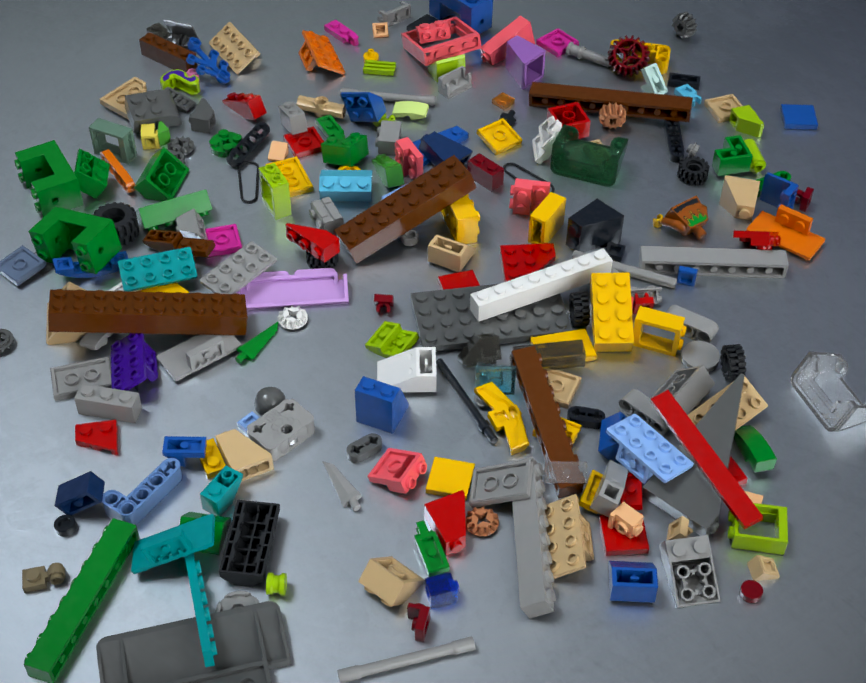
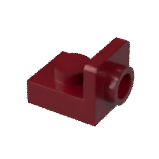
M408 603L407 616L409 619H413L411 630L415 631V641L424 642L431 620L430 607L421 603Z

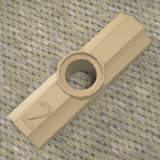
M299 95L296 105L301 110L313 112L318 118L330 114L332 117L340 119L345 117V105L329 102L328 98L324 96L311 98Z

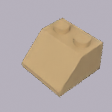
M389 556L371 558L358 582L365 586L364 589L367 592L376 594L381 598L382 603L392 607L404 604L425 580L398 560Z

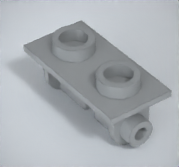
M647 286L639 289L631 287V297L638 293V297L642 298L645 293H648L649 297H653L654 305L662 303V296L659 295L662 287Z

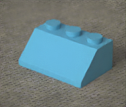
M321 170L319 178L320 200L329 196L333 202H372L373 170Z

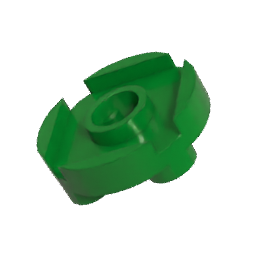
M226 129L220 130L218 134L209 140L211 152L218 157H227L231 150L242 140V136L234 132H228Z

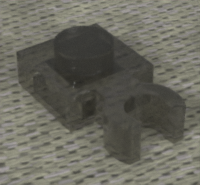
M160 23L146 28L147 34L150 32L164 39L171 36L167 28Z

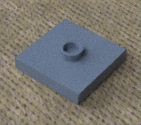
M22 245L0 261V274L16 286H19L47 265L43 259Z

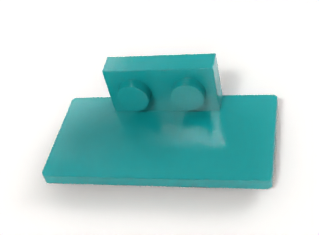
M191 247L118 261L124 291L131 292L198 278Z
M214 514L203 516L135 541L131 567L132 573L144 572L153 567L212 547L214 545L215 532Z

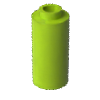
M745 139L744 142L753 155L750 171L753 173L761 172L766 167V162L756 142L753 139Z

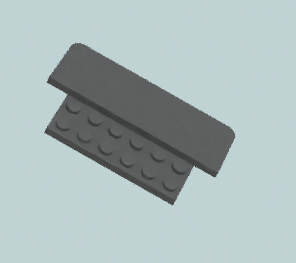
M266 601L211 613V621H207V624H212L214 638H210V642L215 641L218 655L213 656L215 666L205 667L196 617L106 636L100 639L96 645L100 683H272L269 670L292 665L280 607L276 602Z

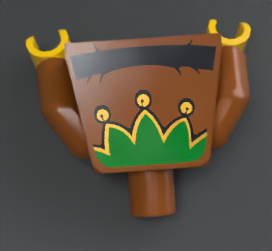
M697 196L670 208L664 218L661 214H658L657 219H652L654 227H670L682 236L694 233L696 238L700 240L707 235L702 228L708 221L707 207L700 203Z

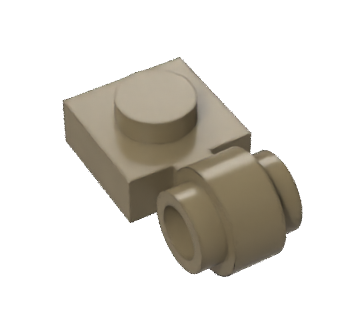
M52 563L47 571L45 566L22 570V589L24 593L47 589V582L53 585L62 584L66 578L65 567L61 563Z

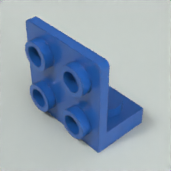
M767 172L760 200L777 207V210L781 204L793 209L799 185Z

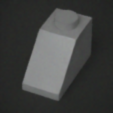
M195 209L176 218V230L181 232L185 238L208 240L203 218Z

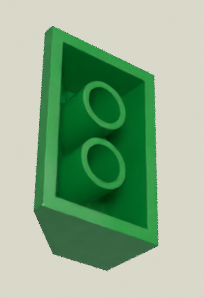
M163 147L151 157L133 188L146 199L156 201L173 199L189 168Z

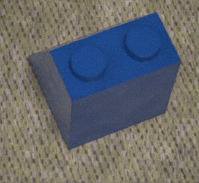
M363 376L355 389L356 422L393 434L406 412L409 402L401 388Z

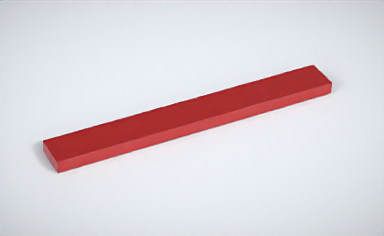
M666 390L651 398V404L742 528L745 530L762 521L763 515L670 391Z

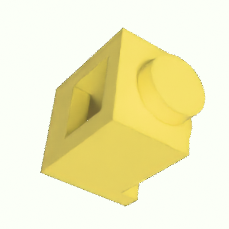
M155 123L141 124L143 150L160 149L158 130H156Z

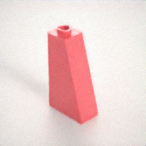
M521 15L481 46L482 60L491 65L505 60L507 41L517 35L535 44L531 22Z

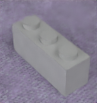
M81 384L74 398L78 414L136 423L142 410L140 396L137 392Z

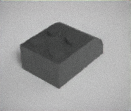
M154 90L125 95V110L133 133L141 132V124L155 123V127L158 129L159 121H162L167 127L182 125L175 101L169 91Z

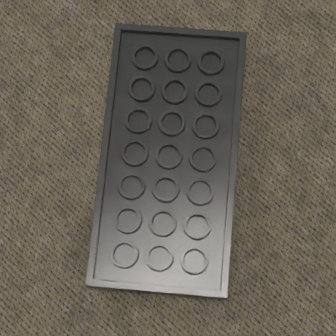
M498 284L410 293L422 347H436V351L530 341L531 337L573 330L560 294L478 322L470 310V294Z

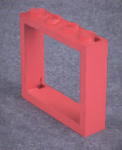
M455 16L443 21L448 22L450 35L456 33L460 36L459 38L423 49L420 46L416 29L401 33L403 48L423 65L428 66L439 60L480 49V34Z

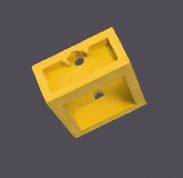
M640 306L634 322L633 346L676 357L677 351L682 350L684 339H681V337L685 336L687 326H684L685 317ZM644 325L674 332V340L644 333Z

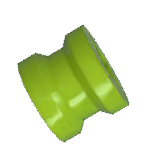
M268 572L266 594L278 593L280 596H285L287 574L275 575Z

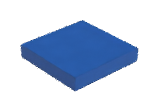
M781 104L780 110L785 129L817 130L818 122L813 105Z

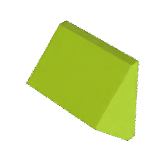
M465 54L436 61L428 66L427 70L437 83L438 77L461 66L465 67Z

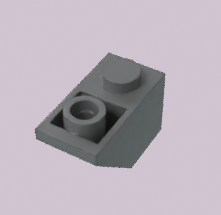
M202 98L195 106L193 113L190 114L189 123L191 124L192 131L210 134L216 125L215 114L208 102Z

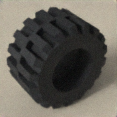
M122 202L107 203L105 206H100L92 214L113 220L121 247L122 245H128L129 242H133L138 237L139 225L136 211L129 204Z

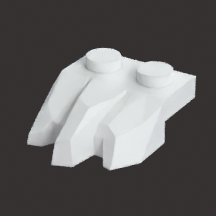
M553 115L538 127L539 134L532 140L535 162L541 164L550 157L557 136L562 128V123L558 119L555 121Z

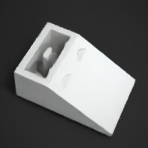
M415 347L377 361V381L401 388L402 392H436V347Z

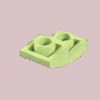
M414 101L395 102L392 115L395 118L409 116L411 120L426 118L429 105Z

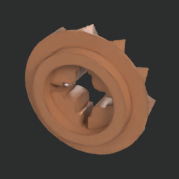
M484 506L478 509L474 507L472 511H468L465 518L467 530L476 536H489L499 526L498 514L494 513L492 508L485 509ZM486 517V522L482 521L478 524V518L483 519Z

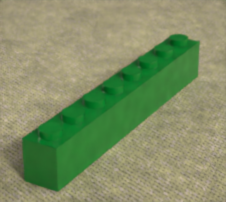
M113 518L110 524L104 528L102 537L99 542L94 544L88 560L83 562L77 578L75 577L72 580L66 596L61 598L55 614L50 616L44 632L40 633L37 637L33 650L26 655L23 665L29 677L47 683H54L133 550L134 542L140 538L135 524Z

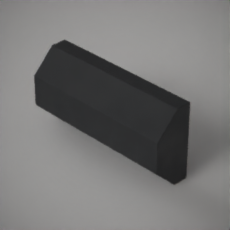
M237 500L219 569L221 578L235 586L253 587L264 581L280 512V504Z

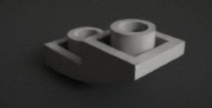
M87 332L80 341V346L86 347L89 350H99L100 347L108 344L107 337L112 336L113 333Z

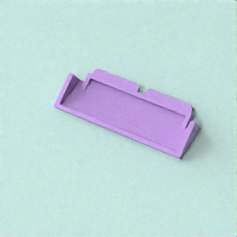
M333 268L297 270L294 275H289L287 271L263 272L236 292L237 294H245L247 310L291 307V305L297 307L349 303L347 274H343V280H338V274Z

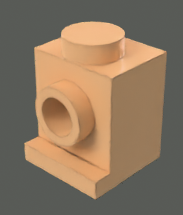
M622 502L610 513L608 527L610 529L615 527L619 533L631 539L633 536L637 537L642 532L644 516L625 502Z

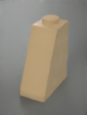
M236 429L216 435L217 447L225 464L242 473V481L274 470L272 455Z

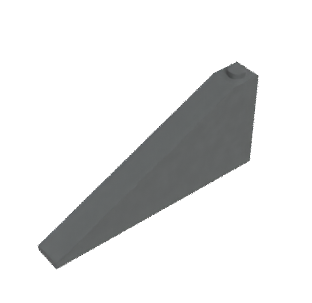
M742 373L696 425L727 469L729 467L745 375ZM680 443L677 449L694 463L693 467L667 483H663L653 474L643 486V497L675 519L681 516L689 519L688 527L700 536L709 535L710 533L714 534L720 525L718 522L722 499Z

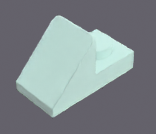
M657 63L641 69L647 83L641 86L644 91L653 94H665L668 92Z

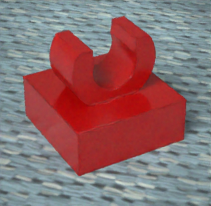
M635 293L632 309L633 315L637 314L640 306L653 309V297H649L648 293H645L644 297L639 298L638 293Z

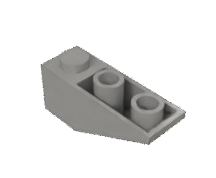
M609 460L590 505L591 509L609 518L610 513L618 506L623 494L628 469Z

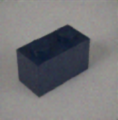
M89 471L58 485L54 506L66 515L72 516L102 503L105 481L92 471Z

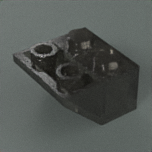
M494 333L474 335L457 356V360L466 365V367L477 366L478 362H483L486 365L496 364V360H502L499 336Z

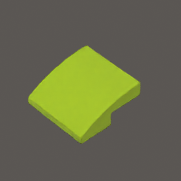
M384 321L365 344V347L379 356L388 358L410 350L419 340L418 332L402 330L401 325L398 323Z

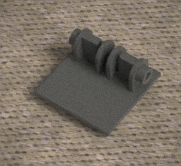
M164 20L171 33V36L167 38L168 41L188 48L187 43L191 37L199 39L192 25L178 23L174 20Z

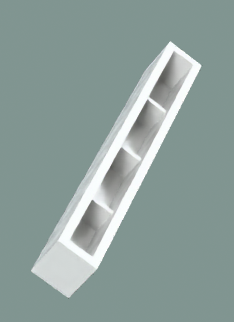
M603 248L470 294V310L478 322L586 285L590 283L591 273H611L613 260Z

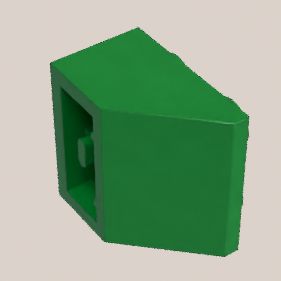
M79 148L74 173L78 179L81 192L97 199L107 187L110 164Z

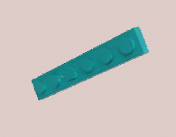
M192 553L185 557L204 663L205 667L215 666L213 656L218 655L215 641L210 642V638H214L212 624H207V621H211L209 607L204 608V605L208 604L206 592H201L200 590L205 588L202 575L198 576L199 573H202L200 561H195L194 554Z

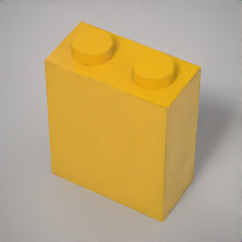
M550 192L533 211L529 220V243H548L564 225L565 197Z

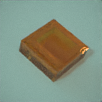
M503 92L492 99V104L502 110L507 109L515 102L514 98Z

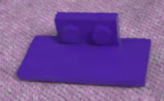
M129 333L126 337L115 341L111 345L112 389L128 391L147 378L151 382L158 379L157 353L145 342L144 334Z

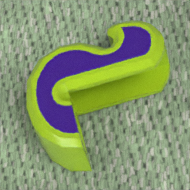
M183 70L168 71L160 78L161 90H164L166 87L172 89L177 87L190 95H196L200 92L199 78L195 75L188 77L187 73Z

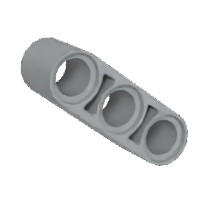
M671 305L666 313L685 317L684 326H687L685 337L692 340L710 343L719 330L718 324L713 320L678 305Z
M632 389L619 400V407L628 416L637 414L661 436L670 430L651 404V398L641 391Z

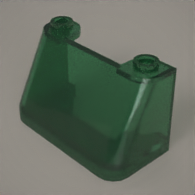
M564 124L552 145L551 171L556 175L609 187L614 185L629 139L615 137L611 141L610 146L578 139L579 132L575 127Z

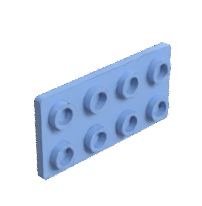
M632 414L608 427L606 433L620 444L616 460L644 485L653 474L663 483H667L693 467L694 463L637 414Z

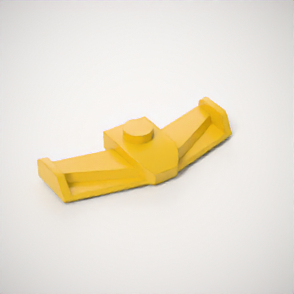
M493 382L474 388V393L492 409V411L488 412L487 417L495 431L498 432L504 429L510 454L515 455L524 451L529 446V441L521 417L522 413L518 406Z

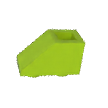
M750 105L731 109L729 122L736 131L757 138L761 137L764 123Z

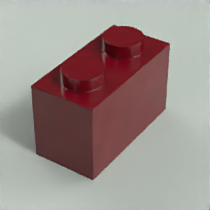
M480 153L468 160L467 170L472 174L475 182L491 192L503 185V167Z

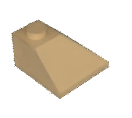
M725 175L719 204L734 218L752 221L760 181Z

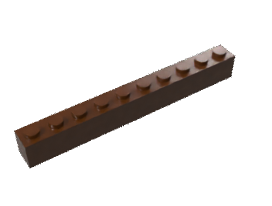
M532 82L529 91V106L551 108L578 102L584 112L599 113L603 105L608 106L609 102L611 104L616 102L617 105L622 104L623 108H625L626 116L690 122L693 97Z

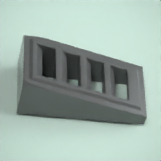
M170 87L164 89L172 94L178 111L188 113L196 105L195 101Z

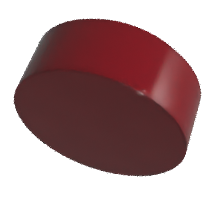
M746 580L742 583L739 593L744 601L756 603L762 598L763 587L757 581Z

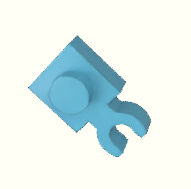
M685 84L674 90L676 96L693 97L692 107L695 106V102L701 104V96L697 95V91L690 85Z

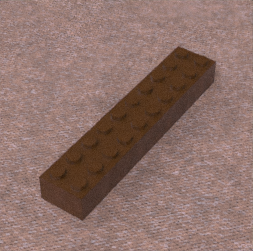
M56 289L50 290L48 328L49 332L246 335L245 294L237 293L208 294L199 292L168 293L160 291L129 292L121 290Z

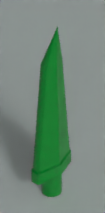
M278 322L237 348L240 354L235 358L236 362L240 364L245 359L249 361L255 359V356L277 332Z

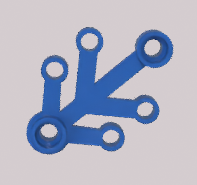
M191 37L187 43L188 49L196 52L202 59L189 54L186 62L191 65L195 63L200 64L196 68V73L199 75L206 73L215 77L219 83H229L228 62L221 60L217 67L219 52L212 49L207 56L200 48L201 41Z

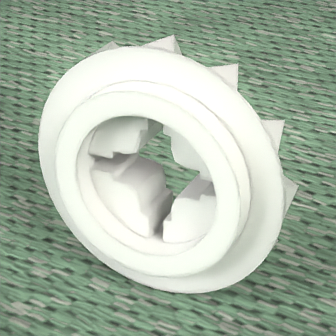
M291 305L290 308L284 307L283 311H279L278 323L285 329H299L308 321L306 310L301 309L300 306L294 308Z

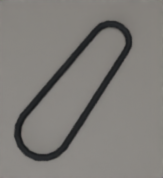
M245 161L238 166L240 198L245 203H253L258 197L259 165L253 161ZM248 163L254 164L257 167L255 198L250 201L243 199L240 167Z
M506 163V164L503 166L504 172H506L508 175H510V176H511L512 178H514L515 180H516L517 177H515L513 174H511L510 172H508V171L505 169L506 166H508V165H514V166L518 167L519 169L525 171L526 173L532 175L533 177L539 179L540 181H545V182H547L546 180L540 178L539 176L533 174L532 172L526 170L525 168L519 166L518 164H515V163ZM550 184V187L552 188L551 192L554 193L555 188L552 184Z

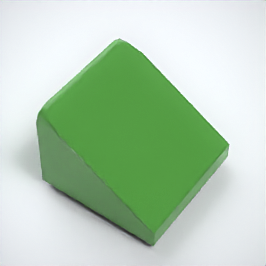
M159 121L158 124L160 146L166 145L171 140L170 131L162 121Z

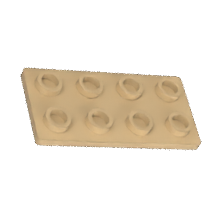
M228 22L209 41L212 48L219 52L221 58L228 62L230 68L237 75L255 57L257 58L261 54L231 22Z
M744 377L735 431L768 407V404L746 377ZM732 383L688 414V417L695 426Z
M574 494L547 504V509L545 510L549 527H546L550 538L548 549L552 557L550 570L553 573L554 579L586 568V562L594 560L590 523L581 515L579 499Z

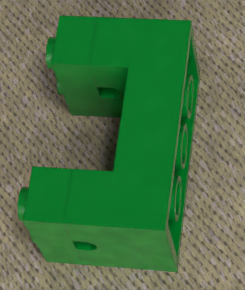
M55 140L15 152L16 160H14L17 170H20L18 178L21 183L25 184L27 189L33 187L30 192L33 199H36L34 206L37 213L40 212L44 217L55 206L71 210L84 205L78 179Z
M56 206L28 231L37 256L45 262L53 263V258H59L68 249H72L75 251L81 270L97 274L122 249L112 219Z

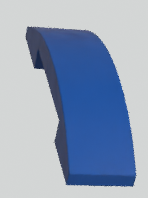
M126 251L118 252L97 274L82 271L79 262H72L71 257L53 258L52 261L55 273L73 278H93L118 272V261L129 258Z

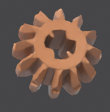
M609 102L608 106L603 105L602 109H600L599 121L603 127L608 126V129L611 127L616 129L617 126L622 127V124L626 121V110L622 104L617 105L616 102L614 104Z

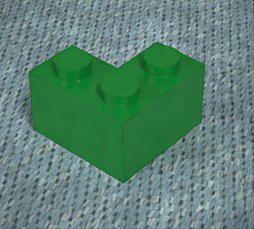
M358 132L351 133L346 139L329 137L321 143L323 163L352 167L369 154L367 135H360Z
M741 135L725 137L723 148L714 151L712 167L717 176L750 171L753 155Z

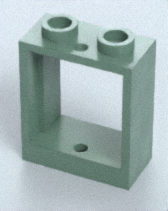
M97 118L89 126L94 154L100 155V152L109 149L119 162L129 164L137 156L132 128L101 118ZM105 134L118 138L119 146L108 143Z

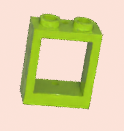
M272 163L258 168L262 201L275 220L292 215L289 183L277 165Z
M754 503L763 515L762 522L774 523L775 538L740 534L739 522L729 510L728 521L731 522V526L728 528V539H731V548L784 555L788 544L787 507Z

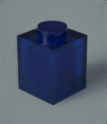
M451 572L425 578V593L431 609L457 603V594L460 593L458 581L453 580Z

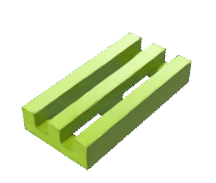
M365 60L363 73L394 76L396 62Z

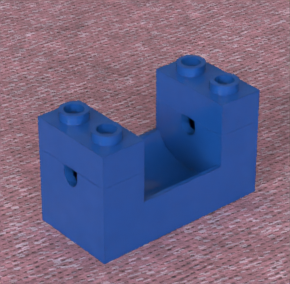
M429 0V14L438 20L457 12L460 14V20L479 34L492 28L493 0Z

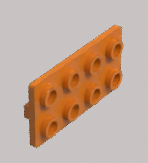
M303 30L302 35L305 42L298 54L306 70L312 72L314 67L318 66L344 75L343 65L336 55L329 38L324 35H317L313 31Z
M782 204L778 207L776 216L761 211L746 229V231L779 232L778 235L781 237V243L778 247L806 260H811L825 242V238L810 232L813 222L812 217Z

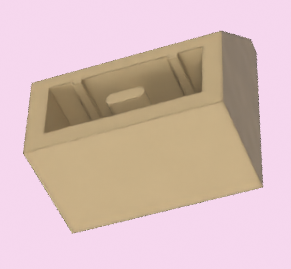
M435 235L428 245V262L461 272L476 251V248Z

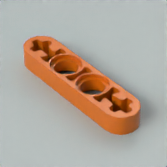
M109 149L100 152L101 159L110 164L109 171L125 192L129 194L136 191L133 188L135 186L133 179Z

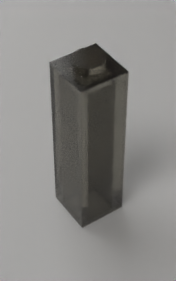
M582 339L513 346V350L535 345L537 353L540 352L542 356V368L547 371L585 367L586 353ZM509 355L510 366H512L511 355Z

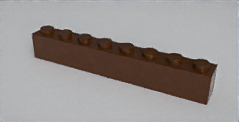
M535 345L512 350L511 363L557 497L563 498L582 493L583 485L586 484L583 472L579 471V459L577 454H573L572 439L566 435L567 427L565 420L560 418L559 403L554 401L553 387L547 382L548 373L546 369L542 368L541 353H537Z

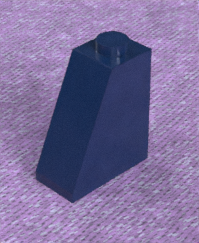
M435 131L429 135L425 134L421 138L418 148L435 166L453 155L464 165L468 162L473 152L471 149Z

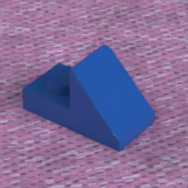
M164 436L162 455L167 458H175L180 462V466L186 467L187 458H205L207 439L206 437Z

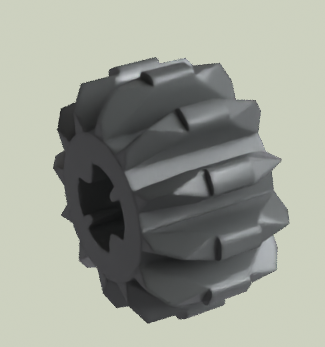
M688 12L679 13L672 20L673 32H676L677 36H680L681 39L689 38L697 31L696 27L698 24L695 23L696 19H693V14Z

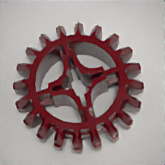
M626 35L625 39L620 37L619 42L615 40L614 45H610L608 61L610 62L609 66L613 67V72L618 70V75L624 73V77L627 74L632 77L633 73L638 75L641 69L648 66L647 62L650 60V57H648L650 51H647V45L644 46V40L639 42V37L635 40L633 35L631 38H628ZM635 49L640 52L641 58L635 53ZM616 54L622 59V64L617 60Z

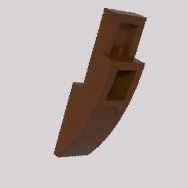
M152 229L142 240L145 245L159 252L191 247L194 261L197 257H208L216 246L214 240L183 238L181 232Z

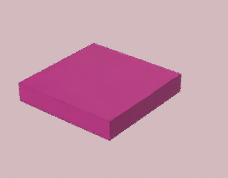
M559 28L536 39L538 46L556 57L566 53L570 42L579 46L578 40Z
M236 224L206 229L208 240H214L216 245L207 258L236 253L242 248Z

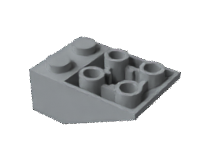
M708 535L666 540L659 544L664 571L677 608L721 601Z

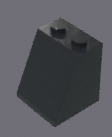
M595 199L568 218L566 245L573 250L586 252L607 247L608 242L620 243L624 215L601 200Z

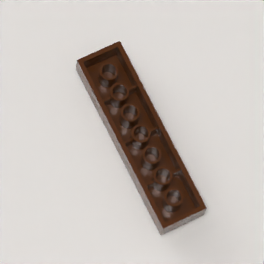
M453 155L334 231L343 247L357 264L477 187L472 174Z

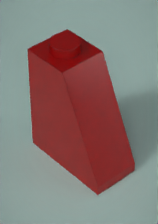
M461 490L424 504V518L433 532L436 531L445 555L458 553L466 547L464 491Z

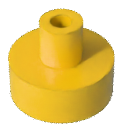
M368 49V52H365L363 55L364 63L365 60L379 61V54L374 52V49Z

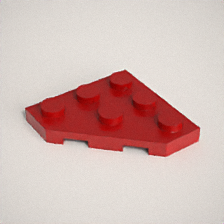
M554 243L500 245L505 282L544 269L548 264H552L556 258Z

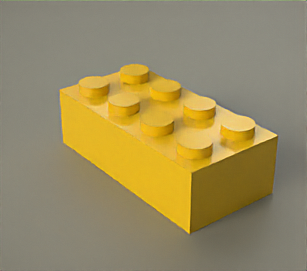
M469 194L440 211L454 241L463 244L476 243L477 235L480 234L478 226L480 214L475 210L474 202L472 199H469Z
M630 272L591 273L590 293L593 348L595 352H631L634 345Z

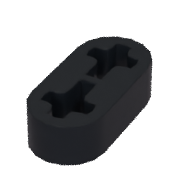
M572 406L567 412V420L578 423L584 428L600 429L601 421L605 419V413L594 408Z

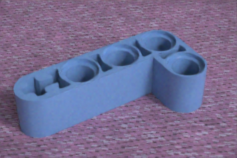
M175 458L164 460L127 496L116 490L106 491L102 498L105 514L111 519L114 518L137 525L182 481L183 476L180 462Z

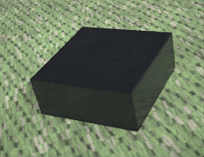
M608 242L605 251L613 261L621 262L626 246Z

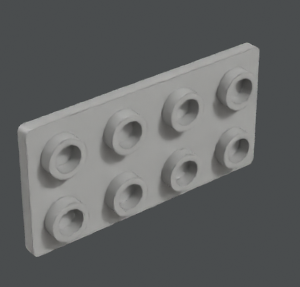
M251 241L199 279L200 284L213 293L235 294L276 263L277 258Z
M196 335L157 355L156 358L173 380L178 381L236 351L241 346V343L234 335Z

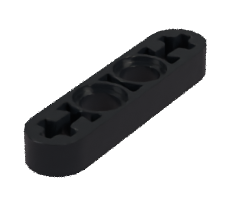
M664 120L663 128L668 158L672 162L679 163L684 157L679 121Z
M265 122L257 123L231 150L226 159L229 165L237 167L269 134L270 127ZM260 129L263 130L261 134L258 133ZM249 137H254L256 139V143L252 142ZM240 146H245L248 152H244ZM237 154L239 155V157L236 160L233 159V157H235Z

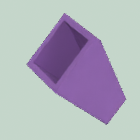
M518 35L507 41L506 69L519 87L524 90L532 85V82H536L544 77L546 50Z

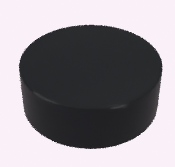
M71 515L59 516L54 521L55 532L63 537L72 535L77 529L75 518Z

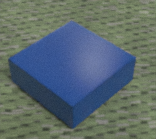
M679 266L677 283L695 286L698 269Z

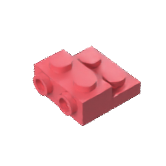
M438 20L431 24L422 23L419 26H415L420 44L451 38L447 21Z
M409 137L396 140L394 145L395 161L401 164L403 176L409 175L414 180L423 174V155Z
M516 178L515 185H511L510 195L513 198H510L509 209H513L512 214L530 216V211H534L550 193L551 182Z
M388 448L367 477L372 483L387 485L389 491L407 494L409 489L415 488L416 480L420 474H425L427 464L422 453Z

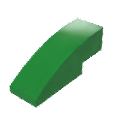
M751 425L738 428L735 431L734 440L745 462L749 461L754 473L774 469L777 458L764 437Z

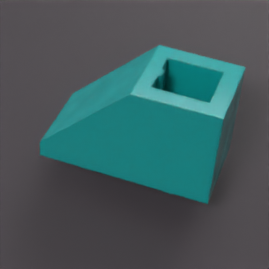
M226 465L200 493L202 509L210 514L222 516L233 504L243 474Z

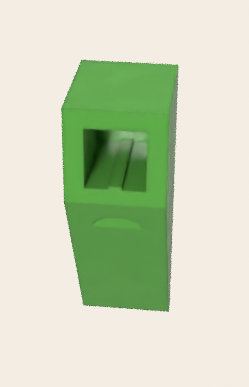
M385 154L377 155L375 159H371L382 183L386 187L391 188L405 184L400 163Z

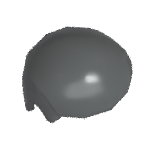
M265 387L258 391L254 407L260 415H264L286 398L280 389Z

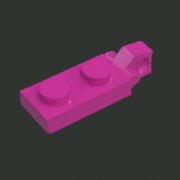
M334 20L324 25V30L342 43L348 42L353 46L359 44V36L339 21Z

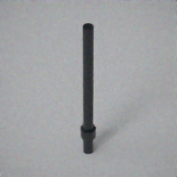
M438 359L436 361L437 366L478 423L481 433L485 434L492 444L496 443L498 438L492 431L489 421L485 420L443 359Z

